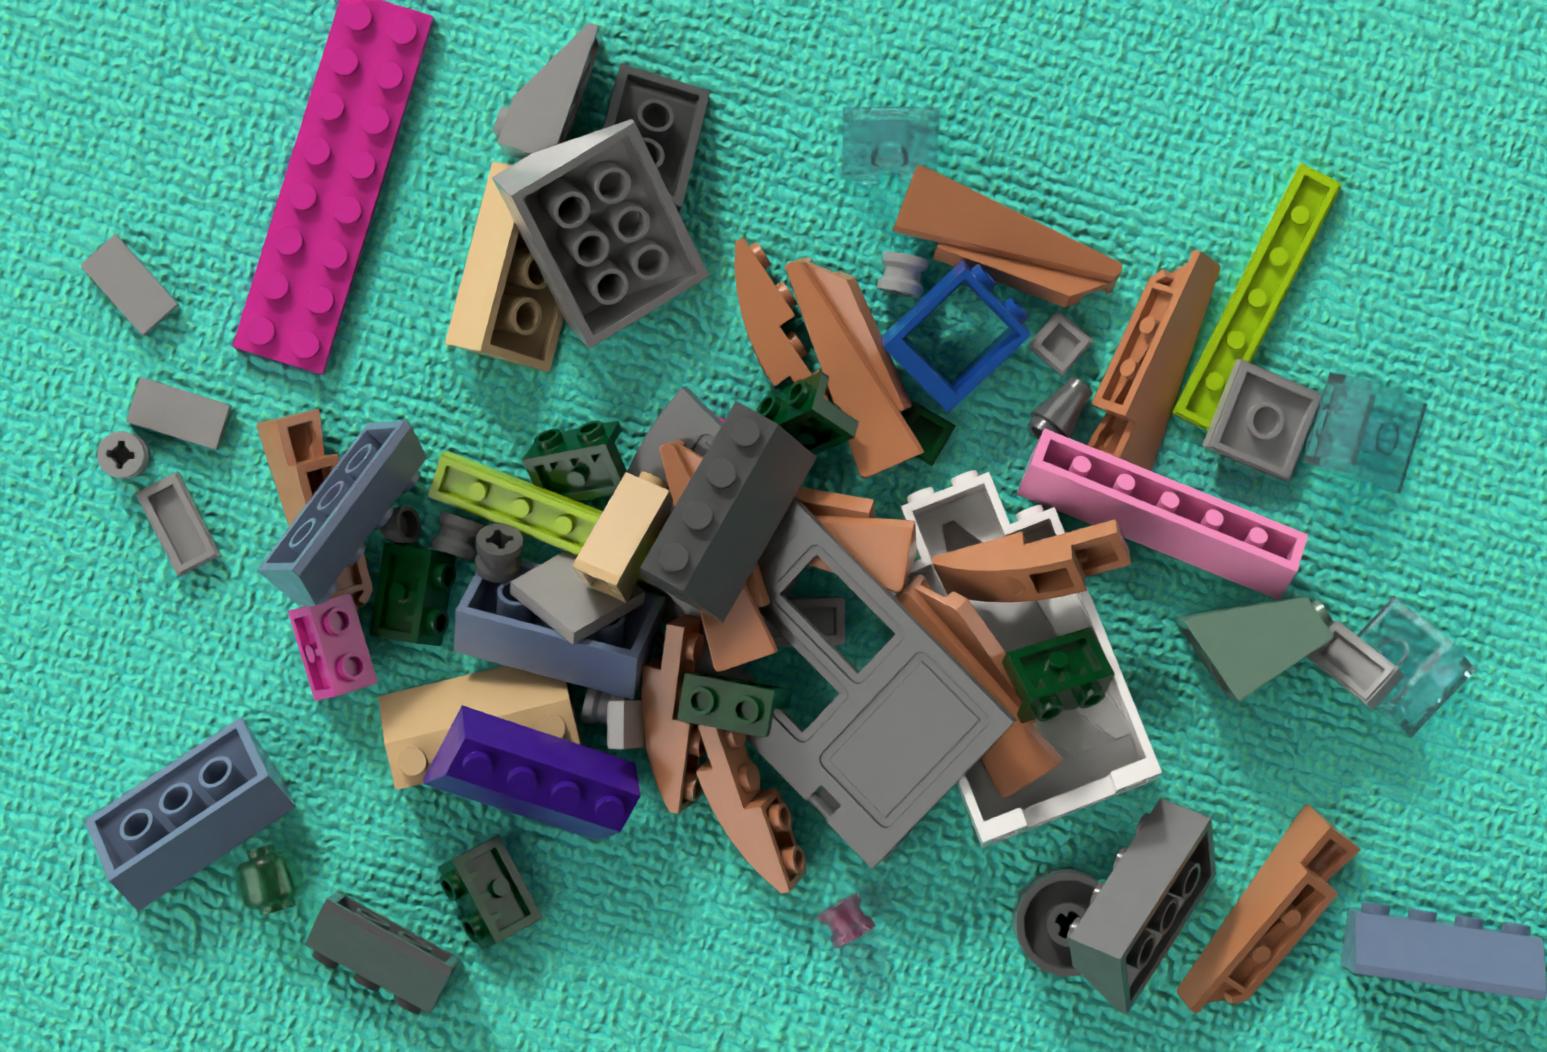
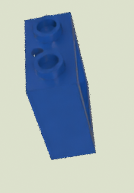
M963 259L884 333L881 338L883 348L948 413L1031 336L1025 323L1030 317L1024 309L1011 297L1004 302L992 290L997 283L979 264L971 268ZM965 282L1008 328L950 381L917 348L907 335Z

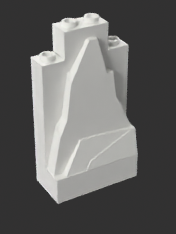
M977 470L968 471L950 480L952 486L935 493L933 487H928L912 493L906 497L908 504L901 506V514L904 520H911L916 523V551L920 560L913 563L906 584L915 575L921 574L925 576V580L935 593L943 597L947 596L932 564L933 556L1023 532L1027 543L1064 534L1065 532L1055 507L1045 511L1042 505L1030 507L1015 515L1017 522L1010 524L990 473L978 475ZM1088 588L1084 592L1038 601L1010 603L969 600L1005 652L1090 627L1115 673L1104 699L1098 704L1085 709L1079 706L1063 710L1053 719L1033 723L1062 757L1063 761L1057 767L1006 798H1002L999 795L980 759L957 782L982 848L1138 788L1159 778L1162 773ZM890 591L894 596L898 594V592Z

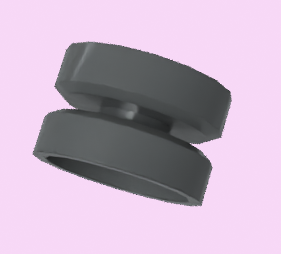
M1052 868L1032 877L1019 891L1012 910L1013 932L1022 951L1041 970L1060 977L1081 976L1072 966L1070 945L1067 943L1069 928L1061 929L1056 922V918L1060 913L1066 917L1068 913H1071L1073 921L1077 917H1083L1090 906L1092 893L1099 884L1090 874L1073 868Z

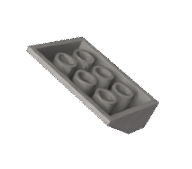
M632 119L532 153L492 177L567 325L589 349L709 277L650 152Z

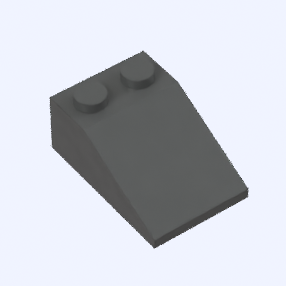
M620 64L602 129L630 119L635 122L678 212H680L710 90Z

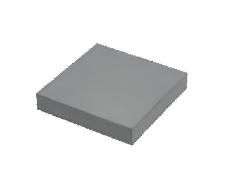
M1236 359L1202 447L1282 481L1290 482L1324 395L1249 362Z
M565 550L511 581L510 594L571 644L578 643L644 604L645 591L638 585H635L628 603L585 586L572 567L578 555Z

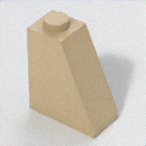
M627 472L624 474L572 566L585 586L628 603L639 579L640 567L656 541L673 504L670 491L665 489L667 483L664 480L647 472H641L639 477Z

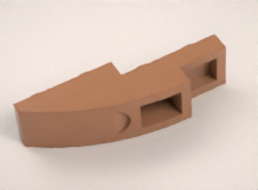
M742 237L735 242L734 267L739 306L750 344L774 389L789 379L794 384L800 379L813 375L801 359L808 352L795 332L792 330L785 335L781 329L795 319V314L791 309L798 305L783 281L775 285L765 271L772 264L759 244L755 242L749 246ZM827 385L824 399L829 401L828 397L831 394Z
M1114 519L1032 543H1027L1023 532L933 556L932 564L947 595L954 591L968 600L1012 603L1051 599L1087 591L1085 577L1131 565L1130 551L1117 521Z
M682 615L666 624L663 655L643 665L641 685L643 731L650 766L659 792L669 812L676 814L695 803L701 795L702 786L696 771L700 768L701 757L706 752L698 728L699 724L684 722L678 719L685 673L694 672L695 663L700 659L704 646V636L699 634L701 618Z
M698 725L708 759L696 771V774L716 818L730 840L750 865L781 894L790 892L806 873V859L802 848L796 843L791 828V813L788 806L782 802L778 787L760 789V774L757 766L751 762L745 744V734Z

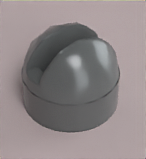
M409 505L394 507L391 517L380 528V532L390 543H413L418 539L421 532L420 517L417 511Z

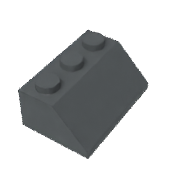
M339 891L326 899L305 944L314 950L312 957L315 960L333 969H337L338 965L341 964L356 973L353 979L357 983L375 992H378L380 987L397 995L394 1001L396 1004L417 1015L420 1014L421 1010L431 1013L461 958Z

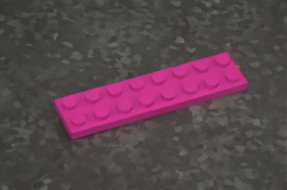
M339 0L232 347L321 375L325 374L434 22L432 15L383 0Z

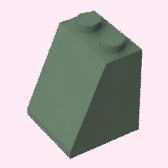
M1291 597L1182 615L1175 620L1226 698L1235 701L1242 700L1334 638L1328 628L1333 624L1329 613L1320 601L1316 600L1313 602L1308 597Z

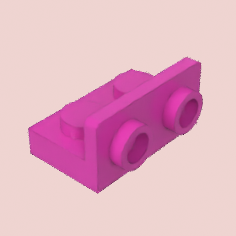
M347 593L330 598L325 603L318 604L317 606H303L287 611L314 701L339 696L377 682L351 594Z

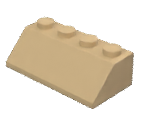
M492 162L445 344L483 356L550 372L564 317L492 179L493 176L512 165Z
M500 666L378 696L384 744L395 790L424 783L423 778L462 705L580 745L583 744L569 682L509 666Z

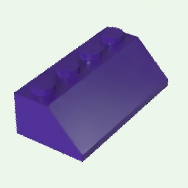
M463 705L423 778L425 785L596 841L620 833L641 797L636 763Z

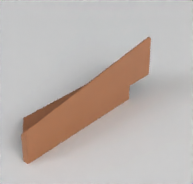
M918 165L915 168L893 231L938 242L933 256L935 260L954 267L962 259L971 268L979 264L995 282L1062 307L1077 304L1084 295L1102 290L1106 294L1111 293L1123 267L1120 262L923 165Z
M1198 250L1190 253L1191 257L1187 264L1172 273L1163 269L1149 278L1091 404L1097 409L1106 412L1087 443V446L1149 471L1153 468L1220 272V265Z
M809 257L798 259L786 264L785 269L823 373L829 376L827 385L833 402L842 411L859 421L855 438L848 440V444L860 476L863 479L924 453L922 446L900 413L913 405L890 354L883 348L882 336L856 278L841 271L832 272L812 263L813 259Z
M319 409L257 423V430L289 527L339 462L338 454L324 456ZM364 553L355 564L344 568L336 579L338 587L330 597L334 598L347 593L351 594L356 611L359 610L360 606L366 605L373 592Z
M681 440L666 443L659 447L674 508L703 459L699 454L684 446L685 443ZM758 562L723 623L700 611L716 672L724 671L778 652L777 646L758 609L770 604Z
M804 487L799 488L795 496L886 589L893 592L904 590L917 555L915 521L875 518V506L872 499ZM818 555L809 563L810 566L835 573Z
M921 574L915 575L905 585L904 590L898 592L895 597L1017 720L980 758L999 795L1002 798L1009 797L1057 767L1063 759L1033 725V723L1038 722L1037 719L1025 723L1020 722L1017 712L1022 704V700L1002 664L1006 652L970 601L954 591L943 597L932 590L925 580V576Z
M1307 804L1301 809L1178 986L1177 994L1194 1013L1201 1012V1008L1206 1003L1225 999L1231 1004L1248 1001L1338 895L1327 881L1361 849L1310 805Z

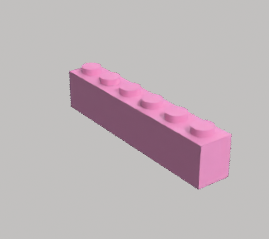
M1045 428L1030 456L1017 495L1049 508L1055 507L1059 512L1092 525L1116 519L1124 538L1277 600H1280L1297 573L1308 538V534Z

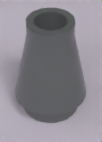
M1070 377L1060 389L1030 413L1032 419L1027 424L1030 432L1039 439L1045 428L1070 438L1086 402L1093 394L1091 389L1079 379Z

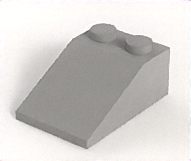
M589 22L513 96L509 108L504 106L500 108L493 133L497 134V143L504 154L522 160L532 153L568 141L603 41L598 25Z

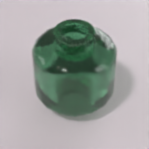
M274 843L246 851L248 861L240 863L235 869L236 879L245 907L251 910L258 909L259 915L263 916L296 906L295 898L302 894L303 883L294 854L287 850L276 852Z

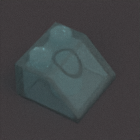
M843 107L841 118V175H851L852 183H878L879 175H898L899 183L910 184L915 168L918 165H923L936 172L939 107Z
M1329 372L1326 386L1321 393L1320 406L1314 426L1307 440V449L1303 463L1331 474L1400 494L1427 404L1375 381Z
M1395 596L1357 634L1360 639L1394 664L1405 675L1376 709L1410 738L1476 671L1452 640Z

